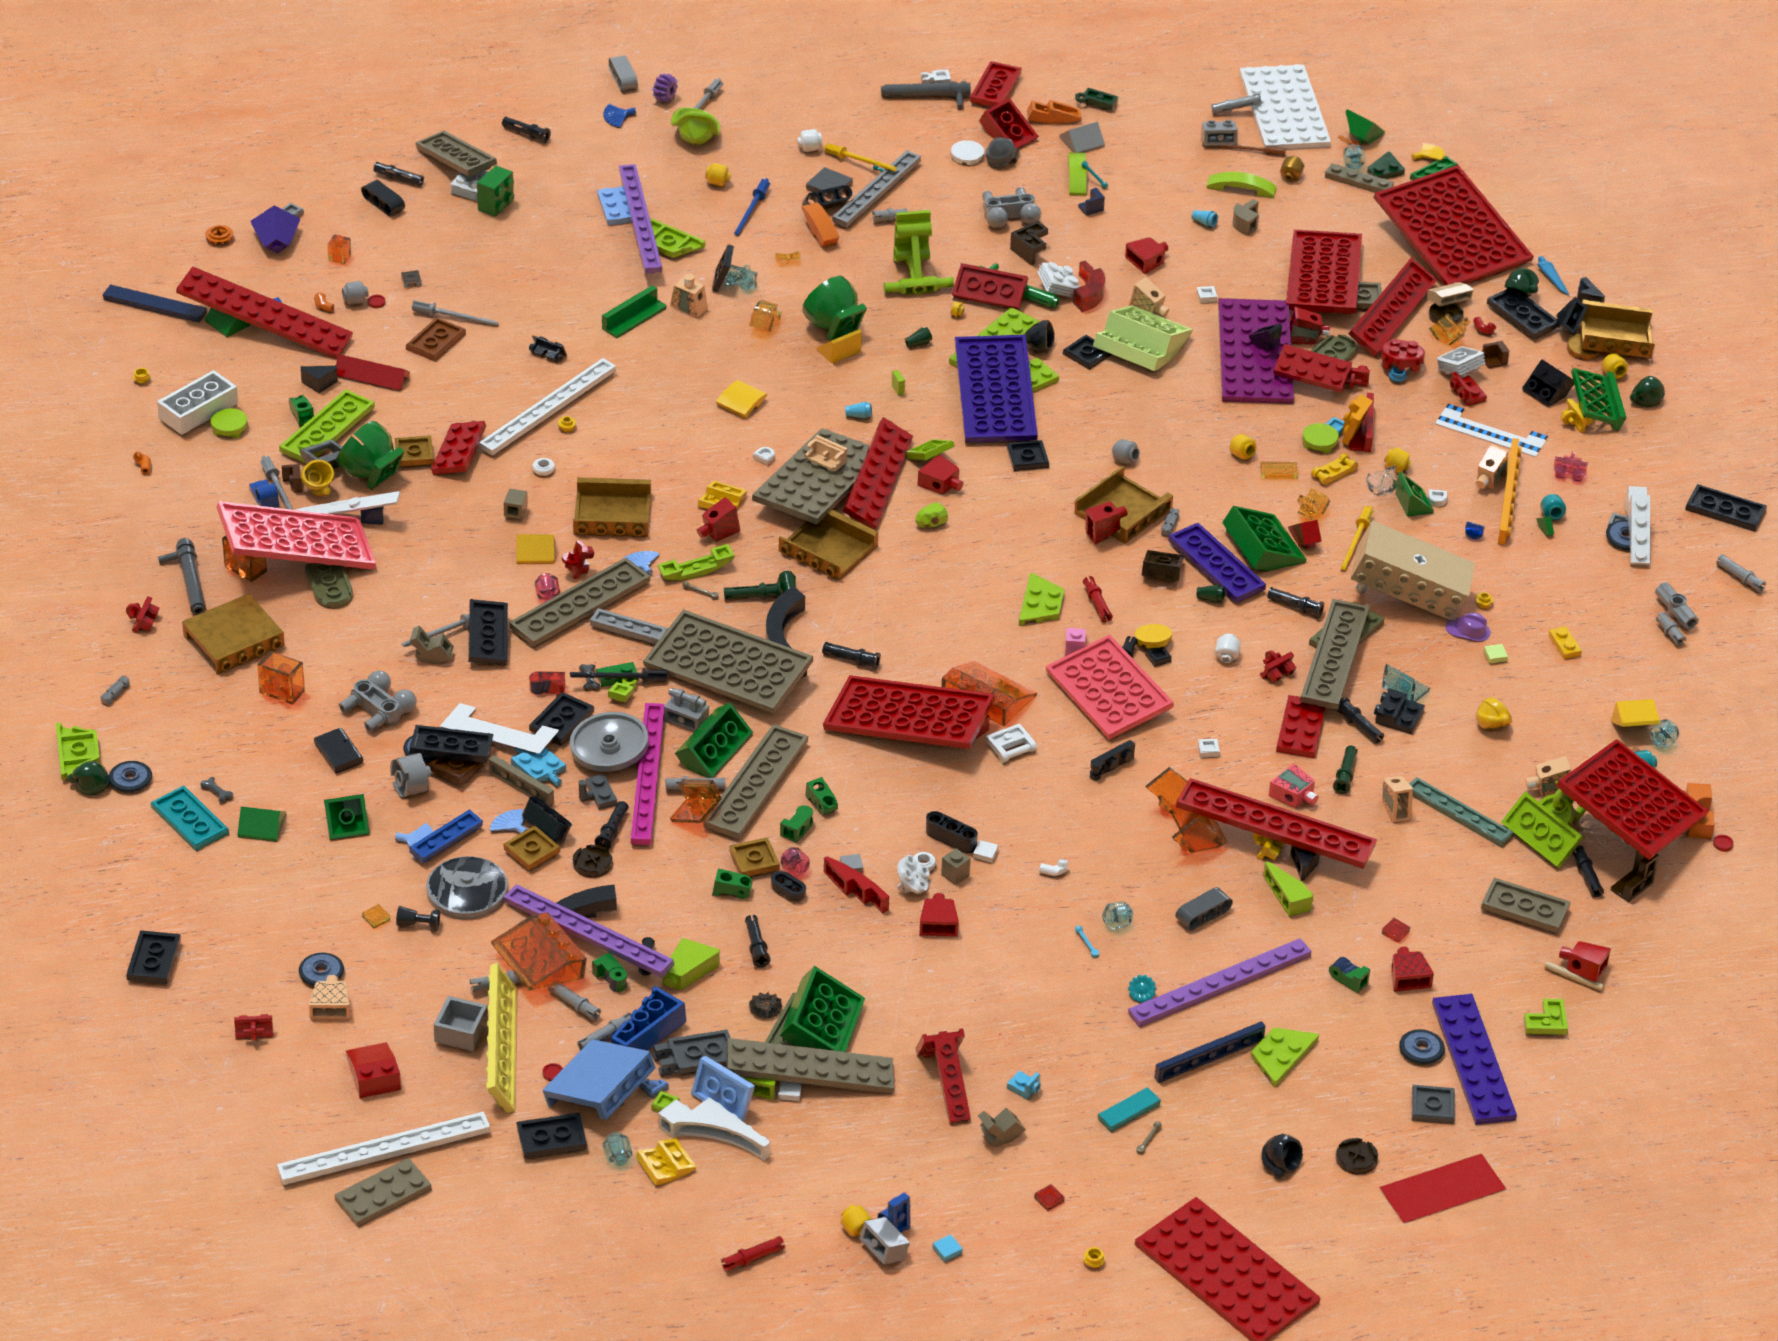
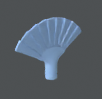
M642 551L631 553L626 558L648 575H651L652 569L649 565L660 553Z
M524 809L510 810L500 814L492 821L490 831L515 830L520 834L527 829L522 826L525 820L522 817Z
M425 823L410 834L397 832L395 840L406 842L408 847L434 831Z

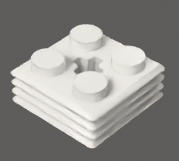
M480 171L475 176H467L460 172L450 183L451 193L477 201V182L488 171Z
M1049 262V264L1042 263L1041 268H1039L1040 271H1037L1046 291L1049 293L1076 298L1077 293L1081 290L1078 279L1075 278L1073 269L1069 266L1061 267L1053 262Z
M1461 346L1436 358L1438 360V370L1444 371L1445 374L1456 372L1460 377H1465L1468 372L1478 371L1481 366L1485 365L1484 352Z

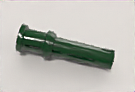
M780 581L773 584L761 582L755 586L724 587V600L750 597L765 599L766 597H779L781 595Z
M1349 745L1346 747L1341 768L1336 772L1337 779L1333 783V789L1337 793H1348L1351 788L1350 782L1354 777L1352 769L1358 753V749H1355V746Z

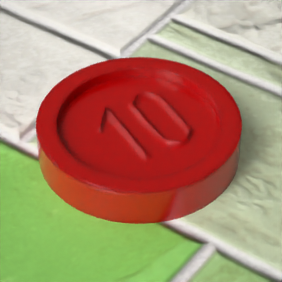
M372 295L368 298V305L372 308L383 307L385 305V298L382 295Z
M1717 835L1713 841L1714 847L1720 851L1731 850L1734 843L1733 839L1727 835Z
M557 1063L547 1064L542 1070L543 1077L548 1081H552L563 1067Z

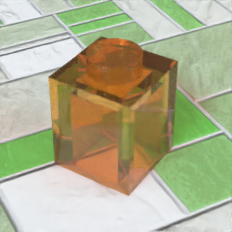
M334 234L327 244L328 261L345 264L351 256V240L348 237Z

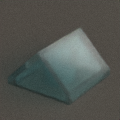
M1386 664L1382 682L1384 689L1389 690L1390 688L1408 694L1407 700L1417 702L1429 692L1430 688Z

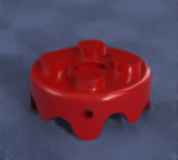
M1391 339L1382 345L1380 359H1382L1384 369H1389L1391 364L1394 363L1400 371L1411 367L1412 372L1417 373L1420 365L1424 364L1425 350L1416 341Z

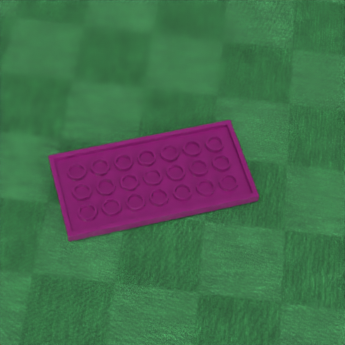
M1218 298L1222 401L1293 404V380L1273 374L1284 344L1291 346L1289 305H1286V300ZM1278 323L1282 324L1280 345L1269 352L1249 338L1250 334L1262 327Z

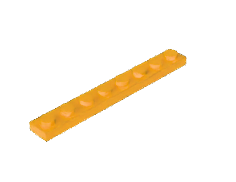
M1512 438L1498 537V544L1505 545L1506 538H1510L1511 527L1508 526L1512 525L1513 503L1516 492L1512 491H1516L1517 488L1516 480H1518L1520 458L1518 457H1521L1522 450L1517 438Z

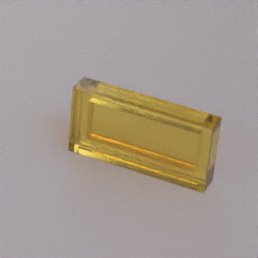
M1260 462L1261 478H1298L1297 462Z

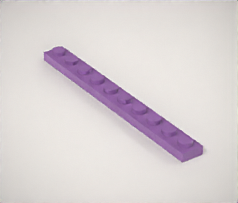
M636 164L619 165V173L644 273L654 274L662 272V264Z
M517 884L504 896L505 903L660 978L674 966L673 959Z
M1299 938L1131 1007L1128 1010V1015L1138 1027H1142L1309 958L1312 951Z

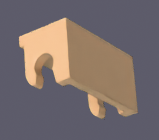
M816 435L807 444V447L811 449L805 454V459L834 472L846 464V447L819 435Z

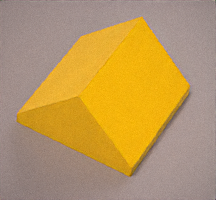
M861 329L816 348L832 364L861 352Z
M554 534L516 535L517 564L554 563Z
M1654 699L1616 701L1611 718L1612 723L1622 727L1660 724Z

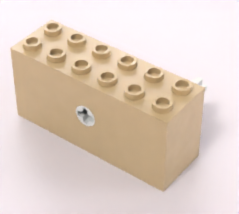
M1372 520L1357 546L1350 579L1358 582L1355 588L1360 593L1362 591L1365 592L1367 587H1371L1454 621L1469 597L1475 562Z

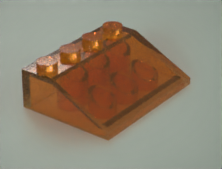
M975 661L955 666L942 677L941 687L994 694L995 701L988 715L990 720L1002 726L1011 721L1037 696V692Z
M548 912L526 918L491 941V945L529 991L584 978L587 958Z

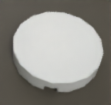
M960 141L951 147V157L959 164H962V162L966 163V165L977 164L982 161L984 156V148L974 141Z

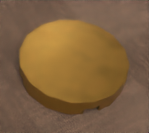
M1575 334L1568 339L1567 350L1573 357L1578 358L1579 356L1583 357L1582 360H1592L1600 356L1601 352L1582 349L1581 334Z

